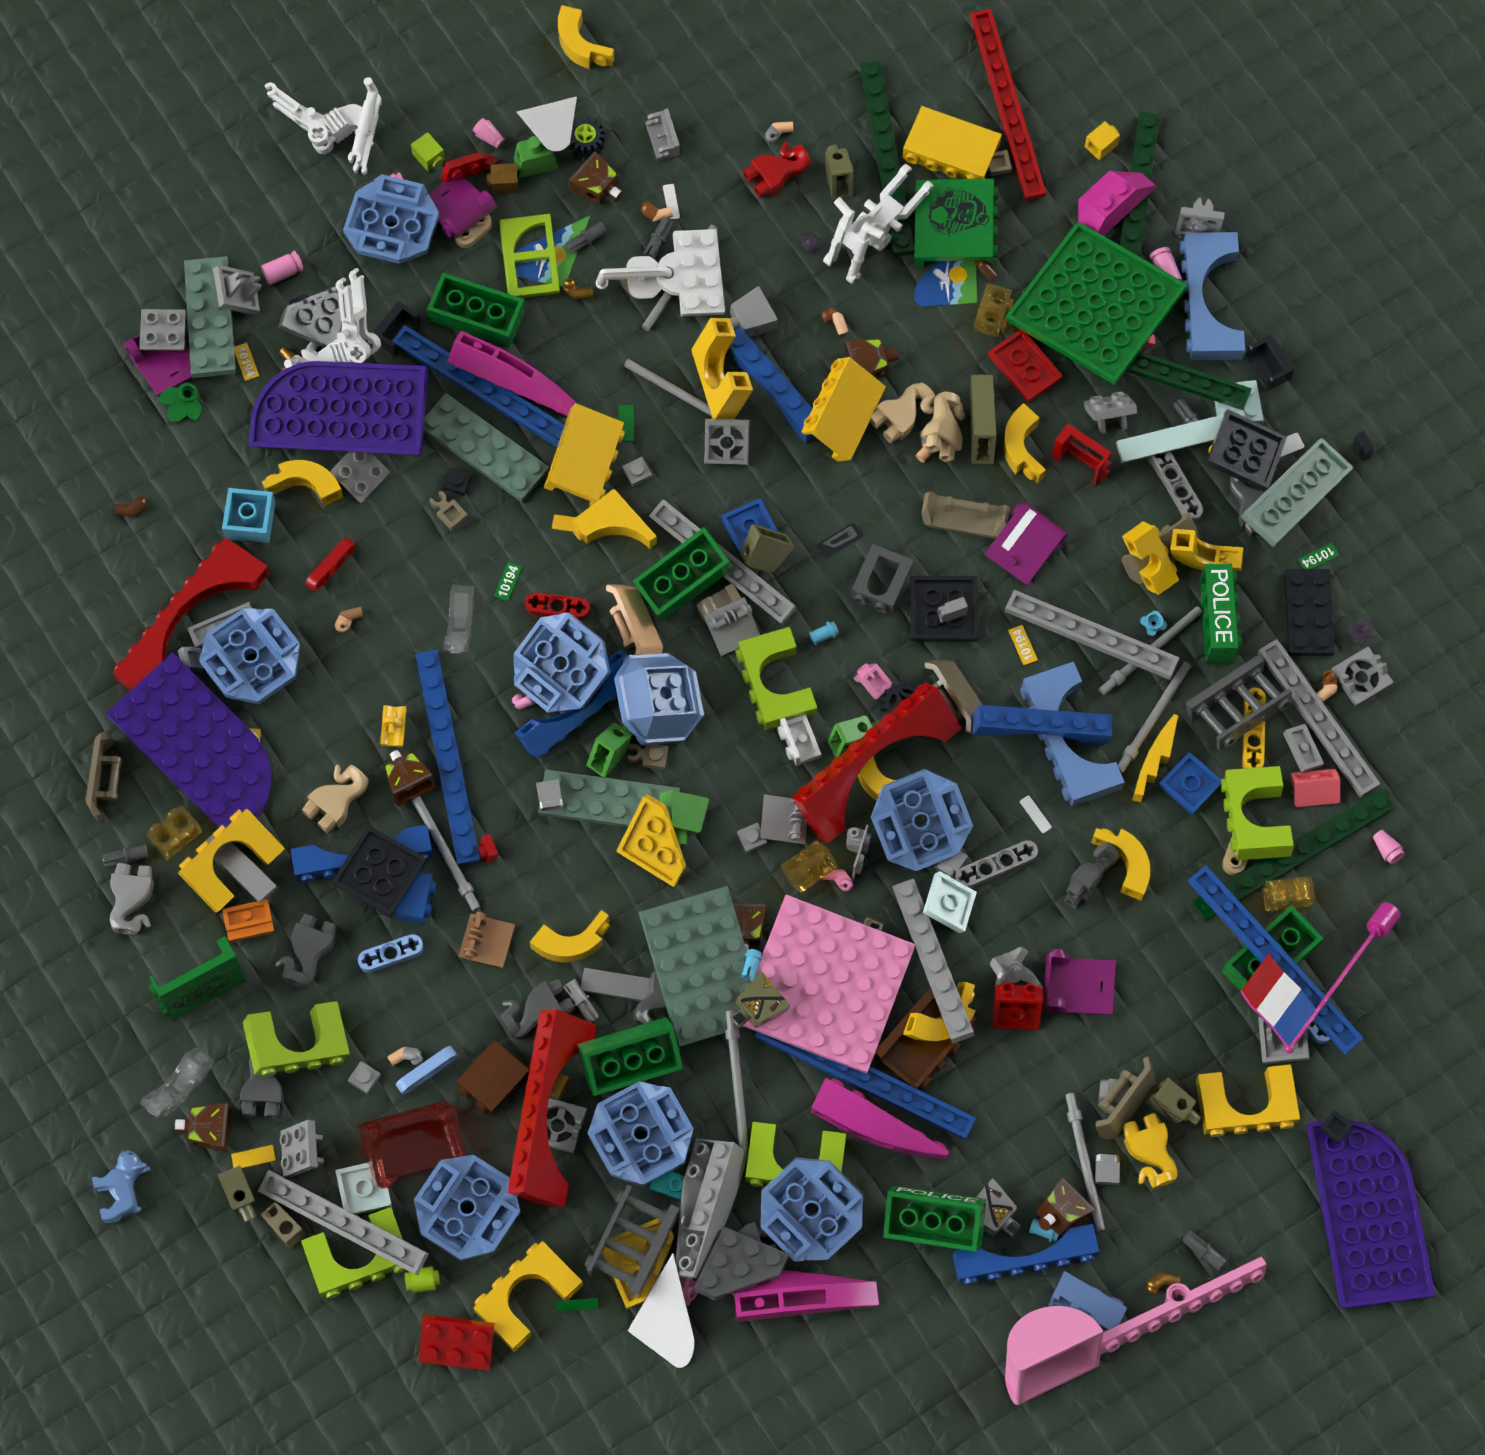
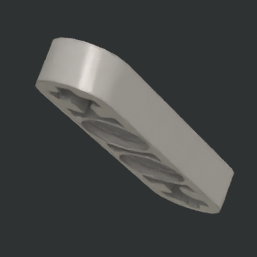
M1171 451L1160 454L1165 455L1164 462L1166 465L1164 467L1161 458H1156L1157 455L1150 456L1153 467L1181 515L1189 511L1190 505L1192 510L1197 509L1196 515L1190 513L1193 522L1200 520L1203 513L1202 504ZM1173 470L1177 473V478L1168 479L1165 472ZM1183 488L1188 492V496L1181 498L1177 496L1176 490Z
M1032 841L1020 842L958 869L955 880L971 889L1033 862L1037 857L1038 848ZM1025 847L1028 850H1033L1031 852V856L1028 857L1027 854H1023L1019 857L1020 861H1017V856L1014 853V851H1016L1017 855L1023 853ZM1008 855L1013 859V863L1010 866H1004L1000 862V858ZM988 864L992 867L993 871L989 875H984L979 870L980 866ZM972 869H975L976 875L969 878V883H966L964 880L960 881L962 874L970 876L973 874Z

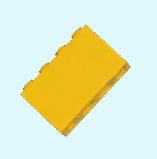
M921 106L904 145L902 158L911 164L925 166L931 171L945 173L950 178L984 179L993 156L998 151L1002 134Z
M852 358L837 359L831 366L828 378L822 384V390L815 399L812 411L805 419L801 432L804 435H814L834 451L831 457L837 462L851 460L886 386Z
M575 403L569 410L544 488L550 491L555 487L589 500L590 506L600 500L606 491L603 489L604 483L608 482L612 470L609 469L610 464L615 462L618 455V450H616L617 443H621L625 433L622 430L624 422Z

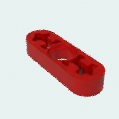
M344 538L310 574L305 585L313 592L319 591L353 554L357 545L349 538Z
M534 592L525 599L526 610L531 615L547 617L567 613V603H570V613L579 621L586 619L590 614L589 603L583 598ZM534 600H538L539 603L536 608H532L531 603ZM545 600L548 601V602H547V608H548V610H545V607H544V605H545ZM554 602H561L564 608L556 612L551 609V605ZM578 605L583 606L584 610H582L581 613H577L576 611Z

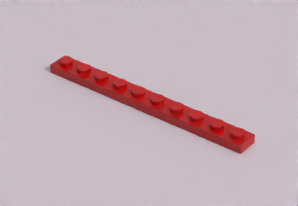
M986 9L970 13V19L1024 200L1028 201L1046 197L1045 186L992 10Z

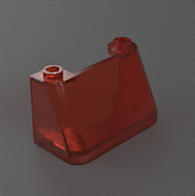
M448 1102L429 1104L357 1125L374 1184L377 1187L380 1186L381 1189L394 1186V1182L398 1180L397 1177L435 1167L442 1159L466 1156L456 1107Z

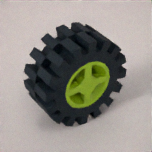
M587 116L586 120H583V117H579V122L576 119L573 120L571 138L568 149L571 150L573 155L577 153L579 158L584 155V159H588V155L594 151L600 154L605 143V131L602 128V124L600 122L597 124V119L595 118L591 121V117Z

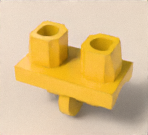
M383 706L381 746L404 747L406 706Z

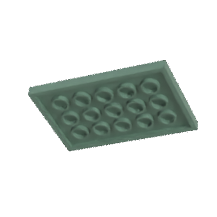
M728 886L638 912L669 1018L674 1027L678 1047L725 1033V1030H727L726 1011L735 1010L736 1013L740 1010L735 1003L736 999L752 982L750 977H748V980L741 977L746 961L744 956L747 950Z

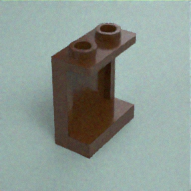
M494 1040L457 1080L458 1092L467 1100L471 1097L477 1103L475 1105L476 1108L483 1114L489 1113L493 1116L498 1106L521 1081L525 1082L528 1079L529 1069Z

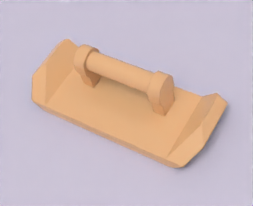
M607 584L606 591L612 592L618 605L610 609V614L614 617L624 640L625 648L629 649L636 645L635 655L662 654V642L639 590L632 586Z

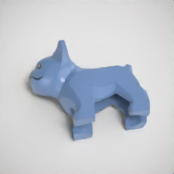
M132 1150L122 1151L117 1159L116 1167L103 1178L92 1177L94 1188L98 1192L109 1191L116 1200L111 1208L100 1209L102 1221L105 1223L118 1222L131 1213L141 1211V1207L137 1206L134 1181L140 1174L146 1173L151 1169Z

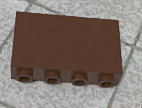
M931 987L876 1049L874 1058L905 1084L918 1090L920 1088L925 1090L933 1080L931 1078L932 1074L935 1071L940 1072L947 1064L945 1059L950 1053L955 1055L962 1046L961 1041L952 1044L950 1038L941 1041H921L903 1035L910 1013H921L934 1019L941 1017ZM973 1016L970 1024L975 1032L977 1029L975 1026L977 1018Z

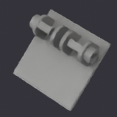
M141 309L139 349L159 351L184 350L186 347L184 340L186 310Z
M348 452L330 473L335 477L338 484L340 483L362 503L390 471L372 453Z
M745 597L704 615L720 656L738 649L739 641L760 635L751 614L753 613L752 609L747 604Z
M764 794L760 838L805 844L807 821L793 799Z
M866 825L865 830L852 827L847 832V849L858 853L853 866V881L856 874H861L865 855L862 853L867 854L871 838V834L868 833L869 825Z

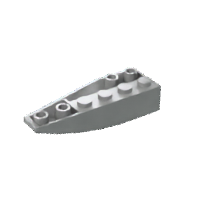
M696 1138L682 1186L675 1262L678 1275L681 1277L697 1278L730 1214L749 1154L734 1142Z

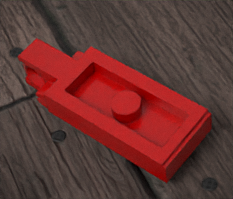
M480 152L446 162L441 179L444 183L458 181L467 176H474L479 172H483L484 169L491 170V165L497 164L498 160H496L492 153L481 154Z

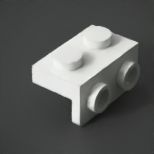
M806 714L787 721L785 718L780 719V727H777L781 740L785 739L788 745L785 749L789 760L793 759L795 765L798 766L821 758L820 749Z

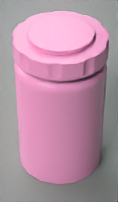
M1162 247L1151 253L1150 259L1154 266L1183 282L1169 247Z
M296 251L261 265L269 285L297 274L298 271L299 273L304 271L302 261Z

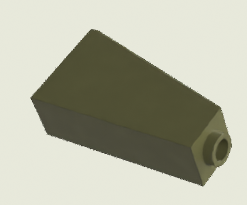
M971 375L970 421L972 464H994L996 420L993 375Z

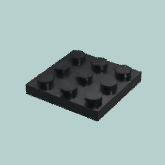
M1227 409L1223 415L1206 465L1265 492L1270 486L1287 437Z
M910 576L911 641L978 642L977 576ZM964 597L968 606L967 614L941 623L937 613L938 607Z
M368 825L331 883L392 918L428 860L426 857Z

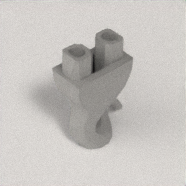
M118 863L115 873L111 874L110 880L111 889L116 898L115 905L110 914V923L114 932L136 935L139 933L143 923L147 928L151 927L149 918L144 914H139L132 921H125L124 919L145 905L151 898L154 889L152 869L150 866L141 865L138 869V875L132 876L130 875V865Z

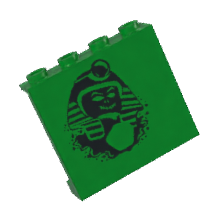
M994 179L916 180V193L927 181L932 183L934 187L929 190V195L915 208V267H924V261L990 260V265L993 266L994 258H998V245H994V239H998V225L994 226V219H998V206H994V200H998V187H994Z
M225 936L217 940L222 952L221 955L163 986L158 987L153 976H149L152 982L149 988L164 1016L169 1015L172 1021L247 981L237 957Z

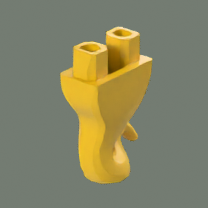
M1153 1113L1143 1118L1147 1129L1139 1131L1136 1122L1131 1121L1123 1125V1131L1125 1135L1124 1143L1128 1152L1135 1159L1158 1167L1163 1171V1173L1157 1174L1152 1167H1144L1140 1171L1138 1183L1143 1184L1147 1176L1151 1187L1157 1189L1176 1181L1177 1168L1166 1149L1168 1131L1165 1123H1161L1156 1113Z

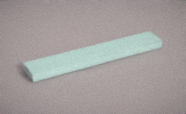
M1243 410L1235 412L1245 417ZM1223 415L1118 440L1116 445L1121 463L1214 441Z

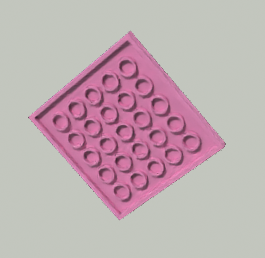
M785 895L763 951V959L759 962L756 976L762 971L789 1003L790 1007L786 1013L758 1028H755L750 1021L742 1026L867 1074L916 944Z

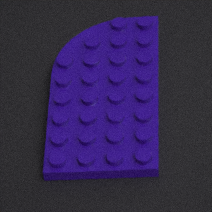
M309 361L288 367L273 377L257 398L251 417L249 446L422 456L428 367Z
M173 652L106 712V716L218 828L222 825L226 828L232 822L229 818L239 809L242 812L248 809L257 819L263 812L271 788L270 763L263 745L254 733Z
M1325 1120L1308 1122L1306 1128L1340 1310L1435 1297L1411 1170L1402 1152L1385 1134L1358 1121L1348 1120L1353 1125L1338 1144L1319 1130Z

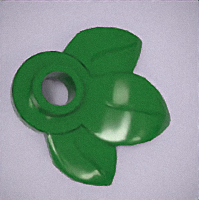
M184 383L178 388L168 387L158 398V402L168 405V418L172 423L179 422L186 416L196 421L201 414V405L197 400L199 392L196 386L191 383ZM185 391L190 392V393H191V397H190V398L184 397L183 392H185Z

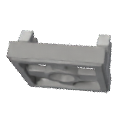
M1198 198L1193 208L1181 207L1176 233L1185 235V233L1220 232L1225 212L1213 211V204L1210 199H1207L1206 204L1202 205L1201 198ZM1207 220L1215 221L1216 224L1208 223Z
M705 419L704 464L748 465L750 420ZM724 426L723 435L719 438H711L716 429ZM731 426L740 431L743 439H735L730 434ZM723 437L732 438L733 445L730 448L722 447L720 441ZM711 446H719L723 450V457L717 455ZM735 446H743L737 455L730 457V451Z
M1369 647L1331 668L1337 676L1338 683L1355 707L1392 686L1394 683L1387 673L1386 663H1382L1381 656L1374 655ZM1365 661L1372 664L1373 667L1368 670L1360 669L1356 662ZM1348 666L1353 671V676L1351 680H1349V676L1345 674ZM1363 672L1367 675L1368 680L1365 683H1359L1355 679V675ZM1378 672L1379 681L1377 686L1373 688L1370 679L1372 675ZM1355 685L1364 687L1367 692L1356 691Z
M549 1098L547 1111L559 1108L557 1116L547 1119V1127H549L551 1132L550 1140H548L549 1146L556 1150L574 1154L587 1108ZM566 1110L574 1117L575 1126L567 1124L564 1119ZM558 1119L564 1122L565 1127L562 1131L555 1132L551 1129V1124L554 1120ZM564 1132L572 1133V1136L567 1140L557 1142L559 1135H562Z

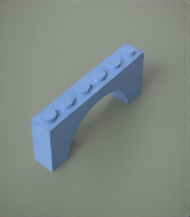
M1238 232L1185 233L1184 241H1180V254H1184V260L1181 261V273H1185V280L1183 282L1187 284V289L1184 292L1186 293L1187 300L1183 302V310L1188 316V319H1185L1184 328L1185 333H1189V339H1186V352H1190V360L1243 359L1245 353L1244 331L1231 329L1219 323L1208 311L1202 293L1203 281L1213 269L1221 264L1237 260L1239 253Z
M1071 662L1024 678L1020 692L1022 698L1028 701L1029 709L1058 711L1062 702L1071 693L1080 689L1082 680L1075 663ZM1038 734L1039 739L1044 740L1046 744V756L1049 761L1052 760L1054 763V775L1057 781L1061 780L1063 797L1065 801L1070 802L1071 807L1122 790L1124 780L1116 762L1109 764L1089 762L1076 755L1061 736Z

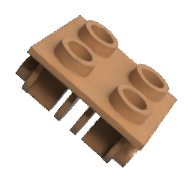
M477 912L476 915L470 914L458 957L503 968L515 924L487 918L482 912Z

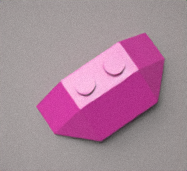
M1109 171L1078 199V222L1104 236L1156 188V185L1142 173Z

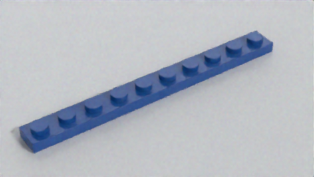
M405 325L392 342L396 344V348L555 447L558 446L564 424L510 390L497 386L491 381L477 377L473 373L448 363L449 352Z
M438 650L416 653L458 866L478 863L480 862Z
M1204 866L1188 880V883L1253 955L1262 963L1270 953L1279 968L1302 989L1314 1007L1317 1008L1325 995L1207 866ZM1329 1000L1313 1020L1344 1055L1364 1039Z
M757 1032L755 1035L756 1039L963 1140H966L975 1122V1117L872 1067H869L867 1074L765 1034Z

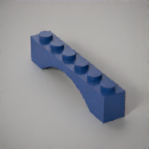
M739 327L734 331L736 337L729 346L726 355L737 367L747 372L767 392L781 410L791 428L807 444L815 436L812 434L804 435L801 431L804 427L805 419L812 411V407Z
M618 650L608 658L610 674L584 709L570 710L555 717L545 719H531L517 730L515 734L527 752L536 758L546 755L554 744L562 742L569 732L581 727L585 722L584 720L591 715L597 714L604 704L616 699L618 696L614 678L624 659L629 655Z
M979 705L973 712V735L997 737L1013 734H1046L1066 737L1086 744L1104 745L1112 737V718L1109 714Z
M427 824L404 828L394 838L399 843L426 857L427 860L433 857ZM315 845L291 849L295 877L297 882L301 881L302 883L313 882L315 878L320 877L325 879L334 878L348 855L322 850Z
M1090 1224L1070 1228L1053 1246L1029 1256H1000L979 1248L977 1252L955 1250L952 1257L958 1283L964 1282L965 1285H972L978 1283V1279L987 1278L988 1281L1002 1278L1001 1275L1011 1273V1276H1019L1029 1269L1039 1272L1047 1270L1050 1265L1057 1264V1267L1069 1266L1071 1261L1080 1260L1081 1263L1095 1260L1094 1257L1098 1255L1099 1248L1094 1226Z

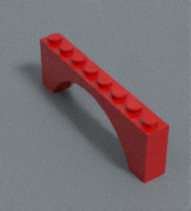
M226 537L221 542H217L210 556L200 562L197 572L186 579L183 589L173 595L169 606L159 612L156 622L145 629L142 639L138 644L135 643L128 651L129 655L124 661L121 660L115 666L113 674L116 681L131 691L165 660L170 636L178 622L191 608L204 599L218 593L231 590L257 591L270 575L268 566Z
M924 683L917 687L911 696L901 701L898 707L891 713L886 714L876 726L867 730L862 738L851 744L848 750L841 756L835 758L826 769L817 773L812 781L806 786L801 787L792 799L817 838L829 844L845 830V808L851 787L859 772L876 753L895 741L912 736H928L947 742L962 727L939 689Z
M557 1009L542 1010L538 1018L507 1192L548 1208L565 1207L569 1185L558 1170L549 1146L547 1109L550 1093L561 1069L573 1056L579 1053L578 1044L593 1040L596 1031L595 1024Z

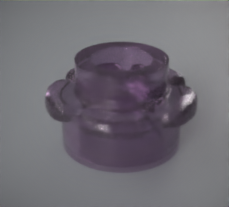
M813 234L808 237L805 235L806 240L802 243L807 253L812 252L815 255V252L819 251L820 247Z

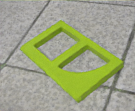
M550 214L500 220L499 225L508 294L519 298L560 294ZM545 225L548 249L514 253L516 243L523 234L535 227ZM542 260L550 261L552 284L518 288L515 264Z

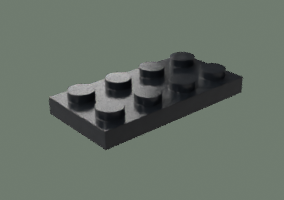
M1286 569L1285 593L1288 655L1333 656L1335 651L1330 569Z

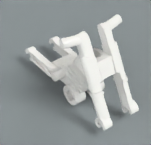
M367 77L364 79L368 92L363 107L357 104H349L337 109L334 108L325 116L316 112L312 107L306 108L278 89L274 83L265 84L267 90L272 89L267 94L272 101H276L273 103L274 108H277L301 128L308 131V137L316 152L320 154L329 153L333 149V142L336 141L338 144L355 131L356 136L352 152L348 155V160L350 163H353V159L356 158L353 166L355 174L358 173L360 168H362L363 175L367 174L368 169L366 166L371 146L374 144L372 141L379 117V108L382 105V98L378 94V90L371 78Z
M907 164L901 167L898 174L880 193V203L876 205L868 199L864 206L871 212L867 214L862 211L853 224L852 220L855 211L851 210L841 197L834 202L843 213V217L839 220L829 253L825 256L823 262L829 267L833 261L836 262L842 243L851 249L854 257L846 280L851 284L855 282V279L858 280L861 275L859 270L864 261L868 244L878 251H882L891 240L892 235L888 233L890 228L892 227L898 232L903 225L897 220L907 219L921 201L929 195V190L934 187L929 181L925 182L905 207L894 200L891 195L907 178V173L912 170Z
M358 268L349 273L351 285L343 286L346 278H341L336 283L342 321V331L337 334V339L328 344L319 353L315 351L318 345L310 342L306 349L301 351L303 357L295 355L293 358L284 361L286 368L309 361L362 363L379 350L381 346L379 337L367 331L364 276H356V273L359 272ZM368 340L370 344H373V347L370 348V345L365 341Z

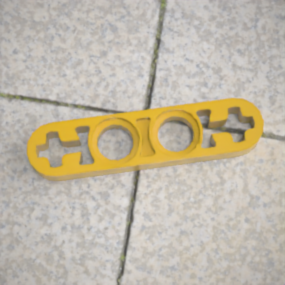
M1260 688L1249 689L1252 695H1257V699H1261L1258 701L1262 706L1266 704V695ZM1244 699L1245 718L1255 710ZM1265 721L1243 735V769L1263 767ZM1249 737H1257L1260 740V744L1257 747L1249 745ZM1252 753H1256L1255 762L1259 763L1256 764V767H1252L1251 763H1247L1250 762Z

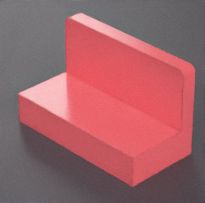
M1336 769L1290 773L1296 807L1340 803V777Z

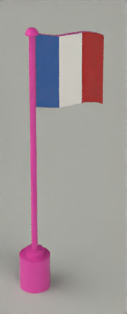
M1387 902L1380 904L1367 922V929L1370 933L1369 937L1317 1008L1314 1007L1302 989L1279 968L1270 953L1240 992L1247 1003L1273 1028L1284 1043L1286 1053L1290 1054L1294 1051L1293 1047L1371 940L1374 937H1386L1400 918V912L1394 905Z

